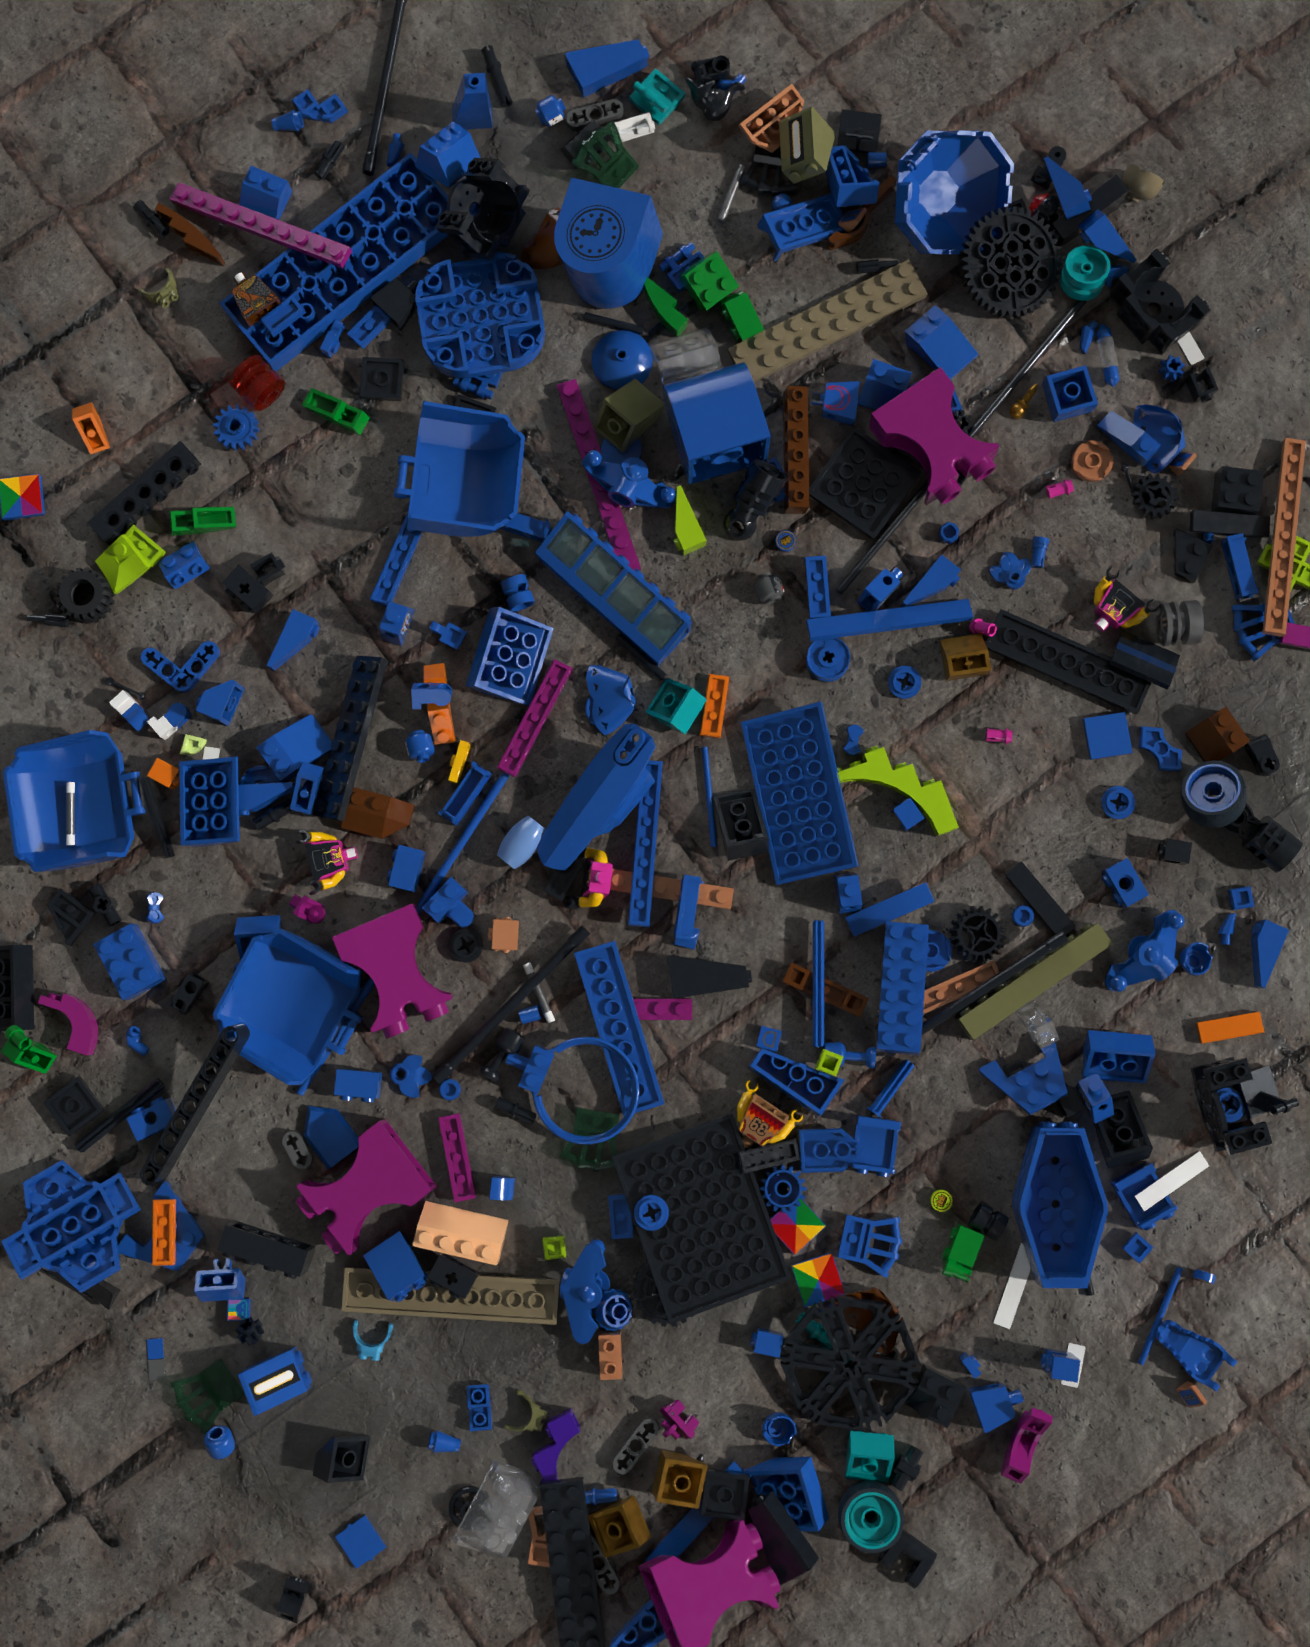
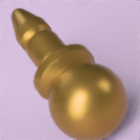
M1038 384L1031 386L1022 397V400L1018 398L1017 403L1010 407L1009 413L1012 418L1021 419L1024 417L1026 409L1030 407L1027 403L1035 395Z

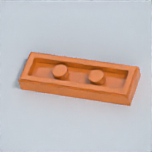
M709 674L705 697L707 701L704 704L700 736L721 738L729 683L728 676Z
M1260 1012L1196 1022L1200 1044L1264 1033Z
M154 1199L152 1213V1266L175 1265L176 1199Z

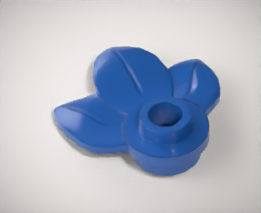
M1004 552L1002 554L1000 565L989 567V573L996 582L1005 583L1013 590L1019 589L1025 584V576L1031 570L1028 558L1018 560L1011 552ZM1012 577H1018L1019 579L1013 580Z
M419 1055L406 1057L403 1063L394 1065L390 1070L391 1080L399 1084L400 1090L404 1095L412 1098H418L419 1086L428 1083L433 1078L429 1070L421 1067L422 1056ZM399 1070L404 1071L405 1075L403 1078L398 1077L397 1072Z

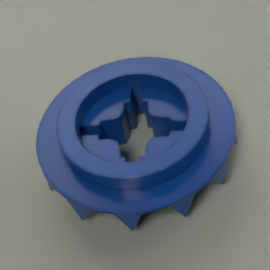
M899 666L889 675L888 686L891 693L898 698L908 699L919 692L921 677L914 668ZM908 675L907 682L910 683V686L906 685L901 690V683L898 680H903Z
M1122 786L1109 788L1101 798L1102 809L1106 816L1113 819H1124L1135 808L1134 795L1129 789ZM1119 797L1120 802L1126 805L1119 806L1116 810V805L1110 801L1116 800Z
M1233 1088L1219 1089L1217 1094L1220 1100L1226 1102L1230 1099V1105L1233 1108L1225 1111V1105L1221 1102L1227 1122L1239 1120L1245 1112L1240 1092Z
M645 1196L635 1206V1220L645 1230H658L668 1220V1206L658 1196ZM648 1203L652 1209L657 1210L660 1208V1211L654 1214L655 1222L653 1221V1219H651L650 1216H642L646 1212H648Z

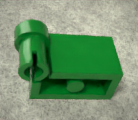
M740 290L738 293L729 297L726 296L719 301L722 316L726 322L729 321L732 327L730 332L735 341L738 340L739 343H742L764 331L747 292L743 293Z
M17 1025L8 1027L4 1033L7 1042L1 1052L18 1065L44 1074L47 1073L57 1057L55 1053L44 1044L28 1038Z
M958 1223L956 1228L952 1227L949 1234L950 1244L948 1248H944L941 1255L942 1264L944 1265L942 1275L949 1278L953 1276L968 1283L970 1278L964 1274L971 1276L973 1265L985 1235Z

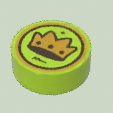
M936 1190L930 1197L931 1206L939 1212H945L952 1206V1197L945 1190Z

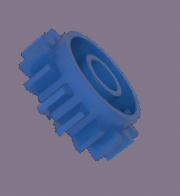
M237 404L235 409H232L229 405L227 412L221 409L222 416H215L218 423H213L214 428L217 429L214 431V435L219 437L217 439L219 443H224L226 449L232 447L234 451H237L238 448L245 450V447L248 445L252 446L251 442L258 439L256 433L260 432L257 427L259 422L257 419H254V413L252 411L249 412L247 407L241 410V407ZM240 425L239 430L233 431L235 426Z
M782 1165L781 1170L773 1167L774 1173L771 1174L767 1171L768 1179L761 1180L765 1183V1187H760V1190L765 1191L762 1198H768L769 1201L766 1205L770 1206L773 1204L774 1211H777L779 1207H781L782 1213H785L787 1207L794 1211L793 1205L796 1204L800 1207L801 1204L798 1200L806 1198L802 1195V1191H806L807 1188L801 1185L805 1182V1179L799 1180L798 1177L801 1173L798 1171L794 1174L792 1166L789 1170H786L785 1165ZM787 1183L790 1187L789 1193L786 1195L779 1194L778 1185Z

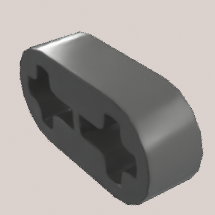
M298 1131L287 1132L282 1139V1143L293 1165L298 1169L310 1167L313 1163V1155L303 1136ZM290 1135L298 1138L295 1142L298 1149L293 1144H288ZM298 1151H300L302 1156L307 1155L306 1165L304 1163L299 1164L300 1155Z

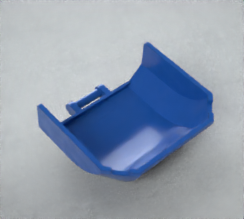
M423 401L415 457L400 455L397 462L399 471L397 487L394 489L393 496L399 499L410 498L407 529L450 536L474 537L493 533L517 516L525 436L515 429L507 415ZM407 466H414L411 489H405Z
M87 730L18 747L14 753L16 757L10 766H6L3 771L14 855L28 863L34 872L64 870L126 857L134 839L131 816L143 815L146 812L145 807L142 806L138 781L140 772L125 774L123 756L107 732ZM127 781H130L134 805L132 809H130ZM66 782H75V845H66Z
M283 929L274 930L272 933L263 936L253 937L213 1012L214 1021L218 1023L220 1034L227 1026L239 1023L245 1024L249 1028L250 1036L239 1055L287 1085H301L321 1065L329 1049L344 1055L345 1047L357 1024L361 1023L363 1016L350 1010L360 991L361 971L318 945ZM348 1017L350 1021L336 1044L333 1041L345 1018Z

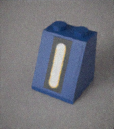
M296 1346L252 1364L238 1374L254 1416L311 1388L312 1379L310 1373L305 1371L302 1364L304 1363L303 1355L300 1350L297 1351Z

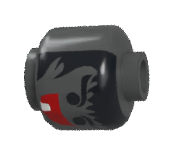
M770 572L759 575V580L754 584L759 600L766 602L767 605L781 600L784 588L780 577L774 574L771 575Z

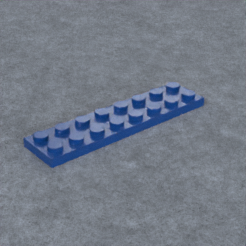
M616 941L575 952V958L600 1039L606 1040L621 1049L630 1059L636 1070L640 1091L635 1113L664 1105L665 1102ZM603 1048L624 1116L631 1102V1079L623 1062L614 1053Z

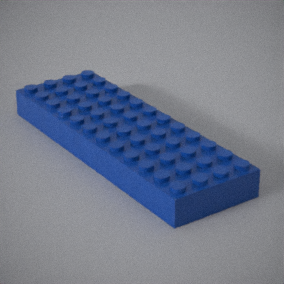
M409 153L310 231L351 248L352 253L343 268L288 248L255 274L277 295L281 303L293 295L306 312L303 316L273 338L261 321L249 327L233 293L219 303L227 316L274 372H277L329 331L335 320H343L372 295L381 290L449 236L447 233H440L435 229L439 216L444 210H447L449 196L432 177L415 167L417 159L412 153Z

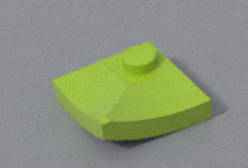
M126 534L121 535L95 560L107 578L114 594L123 591L151 568Z

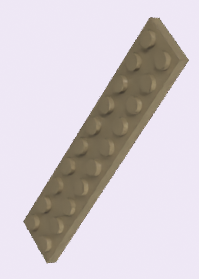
M908 259L742 343L728 348V353L734 364L745 362L755 383L926 298L928 294Z
M345 1267L342 1312L557 1325L560 1283L558 1279L478 1275L465 1299L463 1297L461 1299L453 1297L449 1294L450 1290L445 1287L440 1289L430 1283L431 1279L425 1281L426 1284L420 1289H413L408 1292V1296L404 1300L393 1302L387 1299L370 1268ZM456 1273L449 1275V1280L453 1282L456 1279Z

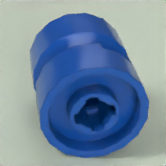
M525 574L509 577L500 583L504 595L508 596L506 601L510 611H520L535 603L532 592L527 590L529 584Z

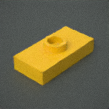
M460 740L456 755L453 754L451 757L450 767L452 769L448 779L450 783L459 785L471 746L469 742Z

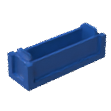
M518 513L516 517L499 528L542 543L552 531L551 523H549L548 519L544 522Z
M1243 533L1227 536L1221 541L1236 601L1252 598L1254 594H1258L1259 587L1256 588L1244 542L1247 538H1243Z
M826 556L805 557L804 565L806 566L809 604L808 619L830 617Z
M474 761L471 764V769L443 810L438 812L439 815L456 826L492 776L488 770L486 771Z
M682 874L674 938L692 940L693 936L697 935L693 934L699 887L700 883L704 884L701 881V877Z

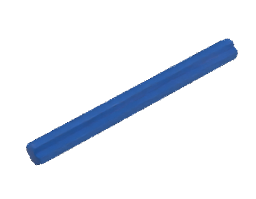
M822 920L813 921L814 1047H824V921Z

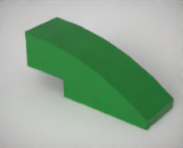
M647 277L644 283V291L652 310L667 330L678 338L687 327L688 319L676 310L677 300Z
M313 388L310 389L302 404L304 408L358 435H361L370 419L364 411Z
M234 507L192 508V510L170 511L169 515L171 536L202 534L236 528Z

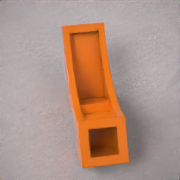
M445 664L424 666V683L448 684ZM450 702L446 706L428 703L427 712L435 745L456 742Z

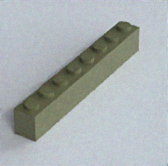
M1087 923L1080 928L1081 933L1076 936L1073 934L1068 936L1067 943L1055 951L1046 954L1047 956L1042 960H1037L1031 964L1026 971H1020L1011 977L1012 980L1007 984L1003 982L994 988L995 992L990 996L985 994L977 999V1005L972 1008L967 1006L959 1012L960 1016L956 1020L969 1039L975 1040L1111 946L1113 943L1100 924Z

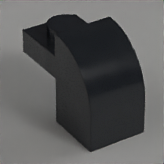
M292 1576L286 1578L283 1585V1594L276 1610V1617L298 1623L310 1582Z

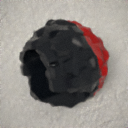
M1049 193L1035 196L1029 205L1031 216L1037 213V221L1044 218L1043 226L1047 224L1051 226L1059 217L1057 209L1062 208L1057 196Z

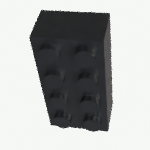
M235 1220L225 1225L217 1251L223 1252L222 1255L227 1258L235 1259L236 1256L242 1258L246 1264L255 1265L257 1263L264 1265L263 1269L276 1272V1270L284 1272V1276L296 1279L308 1272L316 1246Z

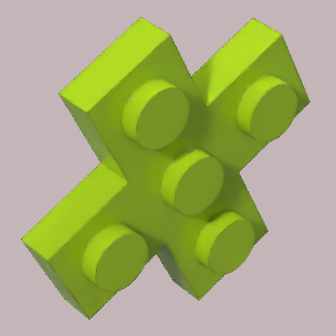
M1296 536L1291 590L1295 583L1310 590V564L1305 562L1310 553V542ZM1269 544L1264 546L1256 563L1269 570L1272 548Z

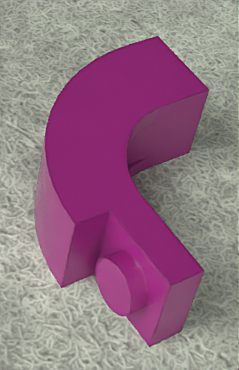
M49 992V995H40L39 1004L60 1010L69 1018L72 1025V1033L67 1049L84 1055H93L98 1040V1025L90 1007L83 1000L72 994L63 993V996Z
M1032 1408L1029 1412L1024 1411L1009 1441L1001 1476L1020 1484L1030 1474L1032 1457L1037 1443L1052 1424L1053 1416L1035 1408Z

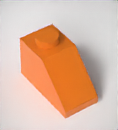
M90 402L73 408L72 420L90 455L110 448L101 419L93 403Z

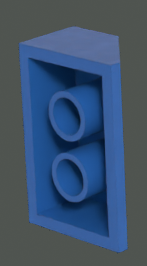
M452 122L420 146L415 167L450 188L464 177L470 161L473 158L481 157L470 132L459 124Z
M1088 1030L1083 1048L1082 1078L1097 1073L1101 1080L1146 1083L1156 1054L1152 1035Z

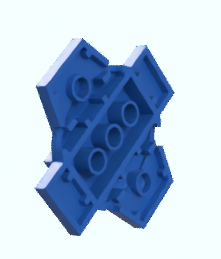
M61 1160L23 1182L28 1217L26 1221H23L20 1231L1 1241L21 1280L42 1268L58 1272L82 1293L121 1270L117 1236L123 1224L122 1221L141 1210L121 1173L116 1174L101 1184L95 1181L87 1182L66 1162Z

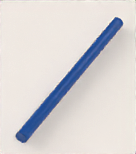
M702 747L711 847H717L708 747Z
M1177 1267L1137 1362L1143 1366L1156 1337V1331L1163 1320L1182 1274V1268Z

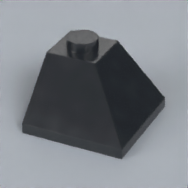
M371 1436L332 1437L316 1453L313 1476L327 1483L363 1480Z

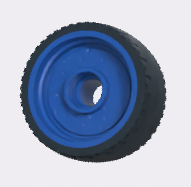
M1215 760L1205 761L1191 768L1183 778L1181 802L1188 817L1198 825L1209 828L1227 826L1237 820L1244 811L1247 801L1246 784L1241 773L1229 763Z

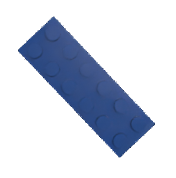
M886 921L876 1052L920 1054L929 925Z

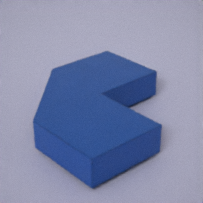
M308 89L291 100L296 109L300 111L303 119L333 123L348 113L347 108L336 93L318 104Z

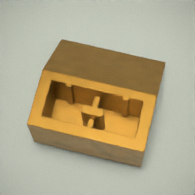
M981 634L939 640L946 681L988 675L992 670L988 648Z

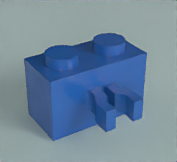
M226 1258V1264L222 1269H220V1261L214 1259L213 1266L215 1270L197 1271L194 1292L201 1302L244 1299L246 1278L239 1268L231 1269L232 1261L230 1258Z

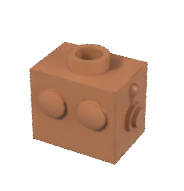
M510 917L493 919V928L488 930V941H492V949L494 951L509 953L510 950H517L519 921L512 920Z

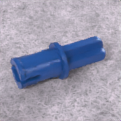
M593 1488V1490L585 1491L587 1504L597 1506V1503L617 1501V1490L615 1488L598 1490Z

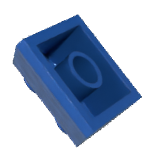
M250 166L242 183L239 205L279 220L293 191L287 180Z
M873 359L857 405L876 411L906 390L912 372Z
M230 680L205 690L196 701V711L211 720L229 726L245 688L236 681Z
M280 915L237 918L234 937L240 960L253 937L263 936L272 933L274 930L283 929Z

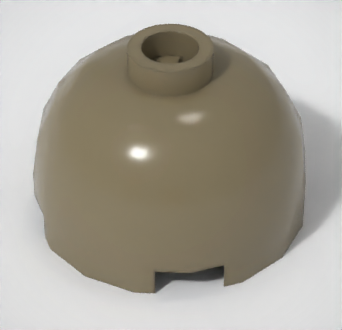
M1134 164L1128 165L1122 178V182L1129 190L1127 198L1136 203L1139 200L1148 201L1153 199L1165 183L1156 174L1141 170L1139 166Z

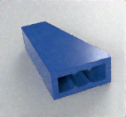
M639 39L567 52L565 53V62L583 98L648 67V58L650 56L646 46H642Z
M485 73L464 74L452 106V122L459 124L465 130L493 128L492 107Z

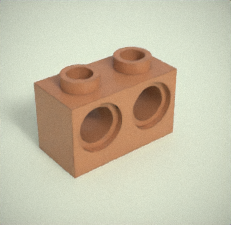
M621 1330L615 1332L599 1331L600 1380L622 1379Z

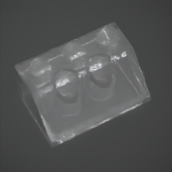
M708 327L649 345L662 383H673L677 379L693 377L697 373L713 371L716 367L721 366L717 343Z

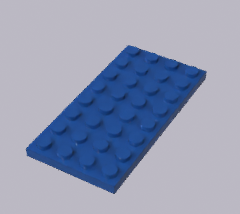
M820 701L741 722L758 804L769 838V854L776 885L859 867L823 703Z

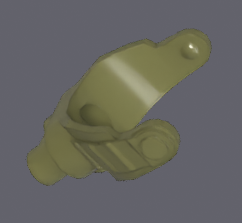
M169 268L165 269L169 275L168 281L160 290L147 293L141 287L138 289L146 299L163 308H167L170 302L177 301L179 298L176 281Z
M516 1390L515 1393L517 1395L523 1396L529 1402L532 1409V1417L523 1426L514 1427L504 1424V1429L514 1432L525 1430L532 1432L534 1429L541 1432L544 1424L541 1423V1419L545 1420L548 1411L540 1409L541 1406L536 1405L532 1398L524 1393V1391Z

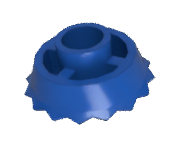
M621 1289L605 1291L601 1302L594 1311L596 1321L606 1331L612 1330L615 1332L628 1324L632 1317L633 1306L627 1293H624Z

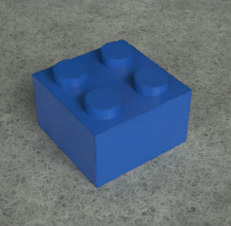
M1086 365L1048 375L1042 383L1053 423L1093 412L1098 405Z

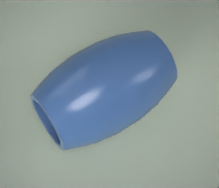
M530 816L524 817L505 835L498 849L497 856L514 869L520 867L537 851V846L546 829Z

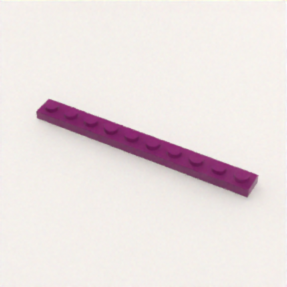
M180 182L169 198L172 204L340 268L344 267L352 253L349 246Z
M573 379L558 384L557 389L582 461L589 451L596 450L602 454L577 380ZM586 471L610 544L614 548L613 552L617 556H624L629 561L628 565L633 570L636 568L640 571L641 567L620 506L608 497V492Z

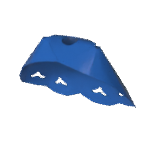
M1146 404L1136 407L1133 419L1134 425L1142 430L1141 426L1146 427L1145 432L1161 445L1155 455L1145 464L1153 474H1156L1163 470L1185 448L1186 443L1182 422L1176 414L1160 406ZM1142 410L1145 415L1140 419ZM1152 463L1159 464L1157 466V469H1155V466L1152 465Z
M591 665L587 670L586 681L588 691L594 700L592 708L593 720L598 730L602 734L607 735L625 723L635 709L636 699L628 675L601 665ZM593 669H595L598 672L594 676H592L594 673ZM593 683L599 685L597 691H595V686L593 685ZM599 707L601 708V710H603V712L600 714V716H599L600 711H599V709H598ZM602 722L608 723L607 729H605V726L602 724Z

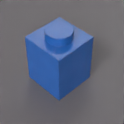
M757 1327L756 1333L752 1332L750 1345L753 1346L754 1353L779 1358L784 1336L782 1332Z

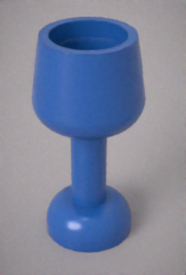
M841 1042L824 1043L823 1049L844 1056L840 1067L844 1065L845 1060L865 1061L868 1068L874 1069L875 1047H870L866 1050V1053L846 1051L845 1045Z

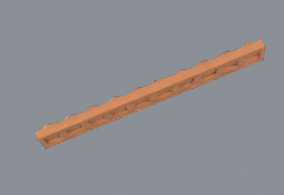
M1291 438L1283 440L1262 634L1280 637L1286 635L1306 447L1305 440Z

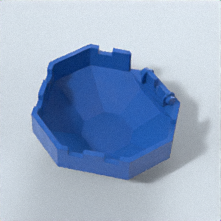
M926 130L898 160L896 225L919 254H960V251L966 249L962 246V243L968 241L965 235L971 234L969 229L975 226L974 223L978 220L981 221L980 217L987 215L988 212H994L998 208L1002 210V208L1007 207L1011 203L1013 186H1010V173H1014L1013 161L991 132ZM992 230V236L996 239V232ZM980 247V253L983 255L985 250L983 247Z

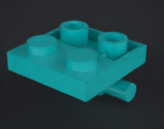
M655 68L642 83L635 82L633 85L635 91L629 96V101L643 113L650 112L651 119L660 126L684 100L686 93Z

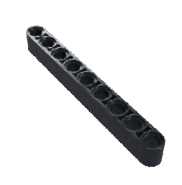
M245 1024L230 1025L222 1030L141 1169L140 1179L143 1184L150 1186L164 1181L168 1177L249 1039L250 1031Z

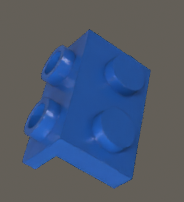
M194 541L158 562L165 578L174 589L181 587L210 569Z

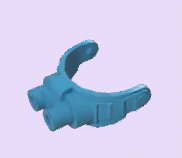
M355 1319L353 1321V1334L357 1343V1350L359 1351L358 1359L371 1357V1360L379 1361L380 1353L383 1352V1346L391 1336L393 1324L389 1323L388 1334L384 1341L379 1344H369L359 1337L357 1331L358 1320Z

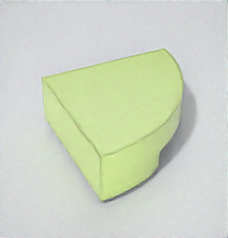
M185 734L180 754L187 756L198 753L205 746L207 740Z

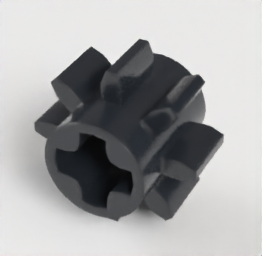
M959 410L958 414L952 412L956 423L958 420L962 421V424L958 426L963 432L968 434L967 429L969 426H973L969 420L972 416H964V410Z
M252 1317L242 1320L238 1329H236L237 1338L242 1344L245 1342L249 1346L256 1344L261 1340L262 1334L265 1333L262 1328L263 1324L259 1319L254 1321Z

